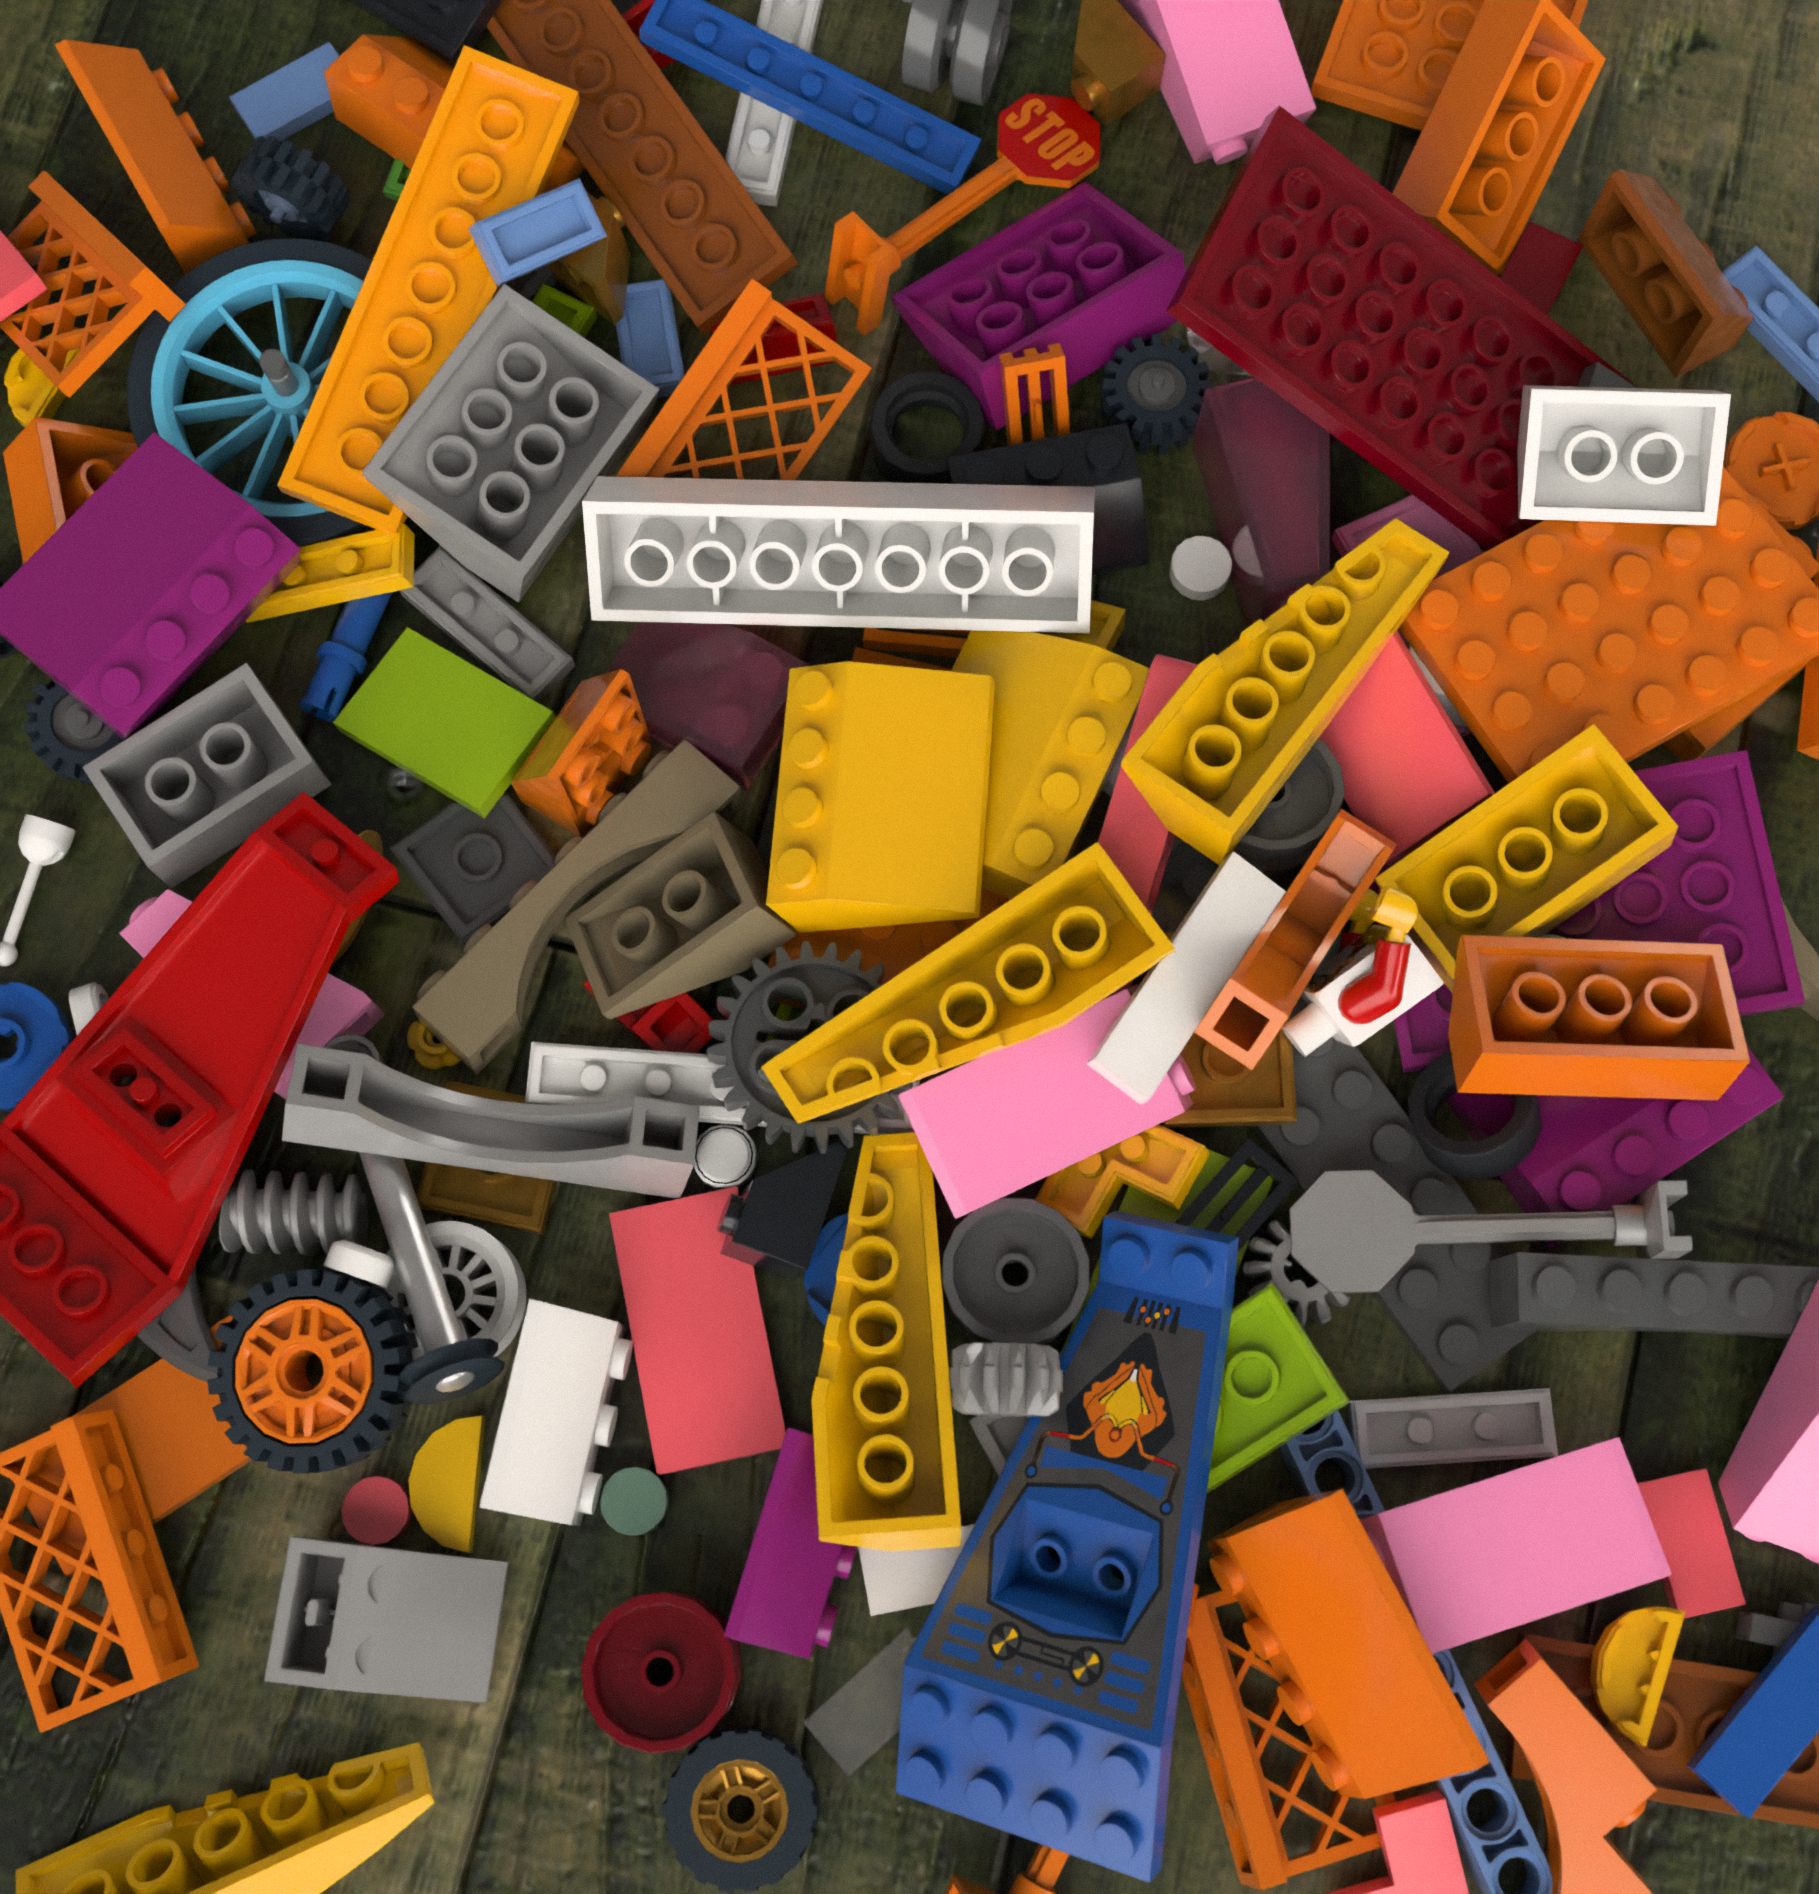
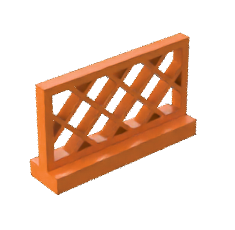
M44 170L28 186L42 201L7 236V239L30 266L38 265L36 273L47 287V290L30 301L26 311L17 314L14 312L2 320L0 328L49 380L70 398L155 309L170 322L186 304ZM47 230L44 243L33 246V243ZM71 255L69 267L57 271L59 259ZM96 280L94 292L81 296L84 283ZM63 289L60 302L48 305L51 292ZM127 303L112 320L107 321L110 307ZM88 314L85 327L73 330L76 317ZM54 323L51 337L39 340L42 326ZM80 348L79 354L63 369L67 351Z
M751 278L615 477L666 478L692 472L693 478H700L699 471L734 465L736 478L744 479L742 463L776 458L780 480H798L870 375L872 368L772 298L770 290ZM774 320L796 334L800 356L765 361L761 339ZM805 341L821 352L808 354ZM755 349L758 363L744 365ZM835 361L853 374L841 392L815 396L810 364ZM802 366L808 398L773 404L767 372ZM760 373L766 405L731 411L727 388L735 377ZM721 398L724 413L709 415ZM832 404L820 422L818 407ZM810 408L814 432L808 441L781 446L775 414ZM768 415L774 448L739 454L733 421ZM726 423L732 455L697 461L693 438L701 427ZM687 448L690 463L675 465ZM798 454L786 472L783 456Z
M113 1409L71 1416L50 1426L51 1430L0 1453V1474L16 1482L6 1512L0 1509V1610L40 1733L200 1667ZM53 1446H57L65 1470V1476L60 1487L38 1476L47 1449ZM25 1460L22 1467L16 1465V1463ZM32 1491L54 1502L44 1531L21 1520ZM69 1511L80 1515L87 1536L82 1552L59 1540ZM15 1535L37 1546L27 1576L13 1568L9 1556V1550ZM53 1555L76 1567L65 1596L42 1584ZM91 1576L101 1580L109 1603L104 1617L80 1605ZM36 1600L59 1612L49 1640L35 1634L30 1621V1615ZM74 1621L98 1633L87 1662L63 1649ZM112 1641L124 1648L134 1679L122 1682L102 1671ZM57 1665L81 1678L71 1705L60 1710L51 1685ZM95 1686L103 1690V1692L92 1696Z
M1223 1590L1197 1597L1192 1629L1186 1639L1181 1677L1240 1884L1264 1890L1288 1882L1287 1877L1380 1848L1381 1843L1377 1829L1359 1835L1338 1822L1350 1797L1340 1796L1337 1791L1327 1814L1296 1797L1312 1763L1311 1752L1316 1749L1310 1737L1305 1744L1275 1726L1284 1709L1277 1693L1264 1718L1243 1706L1239 1688L1250 1666L1279 1682L1280 1685L1282 1684L1273 1667L1255 1656L1256 1653L1249 1642H1247L1243 1649L1223 1637L1215 1608L1237 1602L1235 1595L1229 1597ZM1228 1652L1239 1658L1234 1671ZM1248 1721L1259 1727L1254 1740ZM1271 1735L1301 1753L1284 1789L1264 1777L1259 1761ZM1269 1792L1280 1798L1275 1809H1273ZM1393 1792L1374 1797L1377 1807L1396 1802ZM1291 1806H1294L1322 1824L1310 1850L1288 1858L1280 1829ZM1334 1831L1347 1838L1328 1845Z

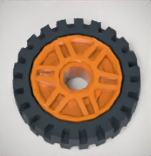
M304 1269L284 1272L272 1276V1280L269 1282L258 1283L247 1292L250 1297L237 1300L228 1310V1313L233 1317L231 1322L220 1323L214 1338L222 1341L220 1349L210 1350L208 1366L217 1367V1378L207 1379L209 1394H219L221 1401L220 1404L212 1408L217 1421L229 1422L231 1427L225 1434L233 1444H244L247 1448L243 1454L253 1461L268 1462L267 1468L281 1472L294 1471V1473H320L336 1470L368 1458L371 1452L385 1446L392 1439L389 1434L394 1430L400 1429L407 1419L408 1415L403 1412L405 1406L413 1404L406 1401V1393L411 1386L400 1381V1374L407 1365L414 1361L412 1360L411 1349L418 1347L415 1333L407 1332L404 1324L409 1321L402 1308L393 1307L390 1303L393 1297L383 1288L373 1287L372 1283L329 1269ZM313 1353L321 1359L323 1364V1377L316 1387L308 1381L306 1376V1364Z

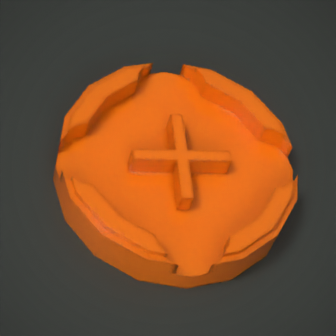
M1775 412L1772 416L1759 419V416L1746 421L1725 445L1723 466L1747 492L1756 494L1765 502L1770 515L1785 530L1799 529L1819 519V424L1813 419L1793 412Z

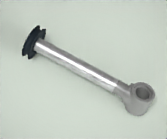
M353 1034L338 1036L324 1046V1048L367 1054L385 1064L374 1044L363 1036ZM359 1152L424 1351V1355L407 1365L400 1374V1381L411 1386L406 1393V1401L413 1404H434L467 1395L497 1378L504 1370L505 1362L497 1357H493L498 1351V1343L492 1339L485 1338L464 1340L404 1158Z

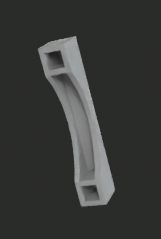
M297 1043L285 1103L282 1141L679 1199L695 1163L700 1106L639 1096L571 1105L528 1104L493 1100L458 1093L422 1082L386 1066L367 1054Z

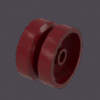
M676 1590L635 1596L609 1611L590 1635L581 1664L583 1697L597 1725L621 1746L649 1754L682 1750L709 1734L717 1727L735 1703L743 1675L740 1642L724 1637L728 1623L726 1616L704 1598ZM663 1657L671 1662L674 1669L671 1681L666 1680L660 1684L653 1681L650 1671L657 1667L652 1661L653 1659Z

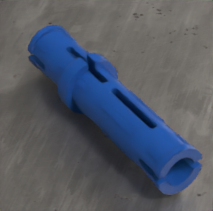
M392 592L346 602L330 640L322 642L316 653L320 662L304 697L298 704L304 712L310 713L312 708H316L313 717L333 722L337 718L354 677L359 676V674L362 675L368 664L364 655Z

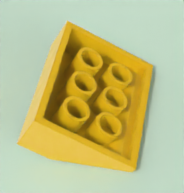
M970 631L951 671L991 675L995 680L982 888L1012 899L1071 859L1132 729L1150 668L1094 644L1036 632Z
M853 661L790 668L766 905L796 931L803 933L980 917L995 680L991 675Z

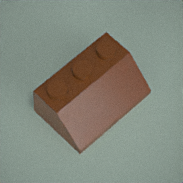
M1618 170L1609 176L1577 241L1584 245L1583 249L1674 378H1677L1733 348L1754 316L1749 311L1745 296L1739 289L1731 286L1716 265L1711 249L1706 243L1697 239L1684 221L1677 202L1670 195L1664 193L1653 177L1625 170Z

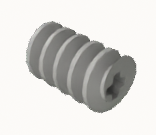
M245 1169L241 1175L238 1187H233L228 1191L221 1207L219 1220L220 1241L223 1249L230 1253L236 1252L244 1245L247 1252L253 1254H261L270 1246L274 1253L287 1255L296 1246L299 1253L304 1256L315 1255L321 1247L325 1254L328 1255L332 1243L342 1239L366 1247L369 1229L367 1197L361 1191L357 1174H349L343 1192H336L331 1173H323L317 1190L310 1191L307 1174L305 1172H297L290 1190H284L281 1173L271 1170L264 1189H258L255 1172L252 1169Z

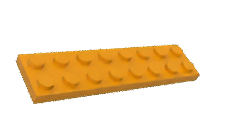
M465 45L463 46L277 484L282 493L376 530L395 535L398 534L403 523L406 521L407 515L362 476V471L503 286L502 284L496 287L468 228L476 222L542 194L579 105V91Z

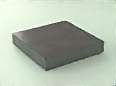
M504 792L485 819L454 801L390 847L391 851L464 946L481 927L487 924L494 927L511 910L509 908L510 901L523 885L531 880L539 882L556 866L554 864L556 857L506 792Z

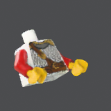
M1384 886L1379 895L1373 890L1368 889L1349 917V920L1352 922L1349 932L1341 933L1339 954L1313 974L1301 994L1308 1006L1282 1026V1030L1287 1038L1304 1057L1308 1056L1331 1037L1352 1047L1361 1044L1444 984L1407 934L1412 928L1418 913L1417 905L1409 894L1390 886ZM1374 921L1389 926L1385 927L1373 925L1371 928L1368 929V927L1371 926Z

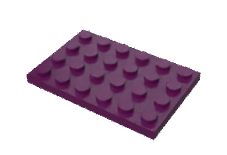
M1747 750L1634 771L1679 826L1672 845L1545 935H1558L1566 939L1722 944L1739 1016L1802 1006L1805 1002ZM1394 864L1383 865L1377 876H1379L1384 871L1392 867ZM1374 879L1369 889L1379 895L1381 889ZM1375 921V924L1378 925V926L1389 927V926H1386V925H1384V924H1381V923ZM1445 984L1394 1019L1403 1073L1424 1070L1433 1060L1451 1052L1448 1030L1452 993Z

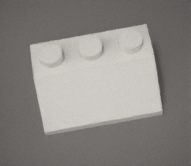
M1523 385L1517 448L1518 518L1716 525L1731 394L1717 390Z
M529 1299L480 1501V1508L574 1526H581L584 1513L594 1514L602 1486V1474L593 1472L599 1445L610 1446L617 1421L618 1407L609 1405L615 1379H625L633 1349V1341L624 1339L625 1326L610 1319Z

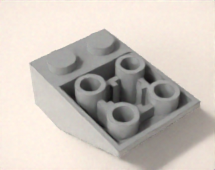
M290 1537L264 1681L341 1691L487 1703L510 1562L313 1537Z

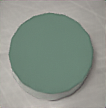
M640 1467L623 1468L613 1474L603 1487L600 1497L601 1513L607 1524L619 1533L629 1536L647 1534L656 1529L666 1517L669 1507L668 1489L663 1480L653 1471Z

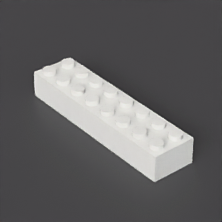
M597 476L582 500L591 621L1090 633L1095 487Z

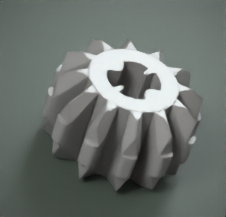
M1278 1219L1271 1221L1267 1225V1233L1271 1242L1264 1238L1254 1237L1248 1244L1250 1251L1262 1261H1250L1241 1266L1242 1275L1249 1278H1261L1262 1284L1255 1286L1247 1292V1297L1250 1298L1273 1283L1302 1327L1305 1326L1307 1320V1310L1319 1325H1323L1331 1320V1313L1327 1302L1337 1307H1344L1350 1301V1296L1347 1293H1330L1311 1275L1305 1279L1307 1283L1311 1284L1309 1288L1306 1287L1302 1280H1295L1290 1283L1284 1272L1292 1266V1262L1286 1260L1287 1257H1291L1290 1233ZM1292 1258L1293 1262H1294L1296 1265H1299V1264Z
M992 1342L961 1344L952 1350L951 1368H949L951 1405L962 1415L1038 1417L1050 1416L1059 1410L1060 1392H1063V1370H1060L1059 1352L1051 1346Z

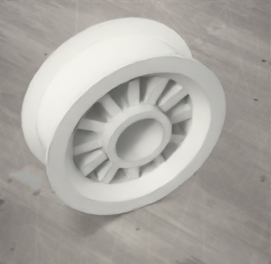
M439 1221L426 1224L445 1283L451 1280H461L465 1288L464 1301L455 1311L464 1340L485 1338L496 1341L498 1343V1351L493 1357H497L510 1345L517 1335L526 1311V1281L518 1261L502 1242L477 1226L459 1221ZM389 1249L386 1255L390 1256L392 1261H394L391 1249ZM451 1249L449 1265L447 1267L441 1251ZM466 1251L476 1253L464 1267ZM488 1264L492 1273L475 1279ZM395 1267L387 1288L373 1284V1287L383 1288L393 1297V1300L390 1302L393 1307L402 1308L408 1319L412 1320L413 1317L409 1306L405 1307L404 1297L406 1295ZM494 1286L497 1287V1298L481 1295L482 1291ZM480 1307L494 1308L489 1321L478 1313ZM470 1320L482 1329L473 1337L467 1325V1322ZM408 1321L404 1324L407 1332L415 1333L418 1343L417 1348L411 1349L412 1360H416L424 1355V1351L416 1327L413 1329Z

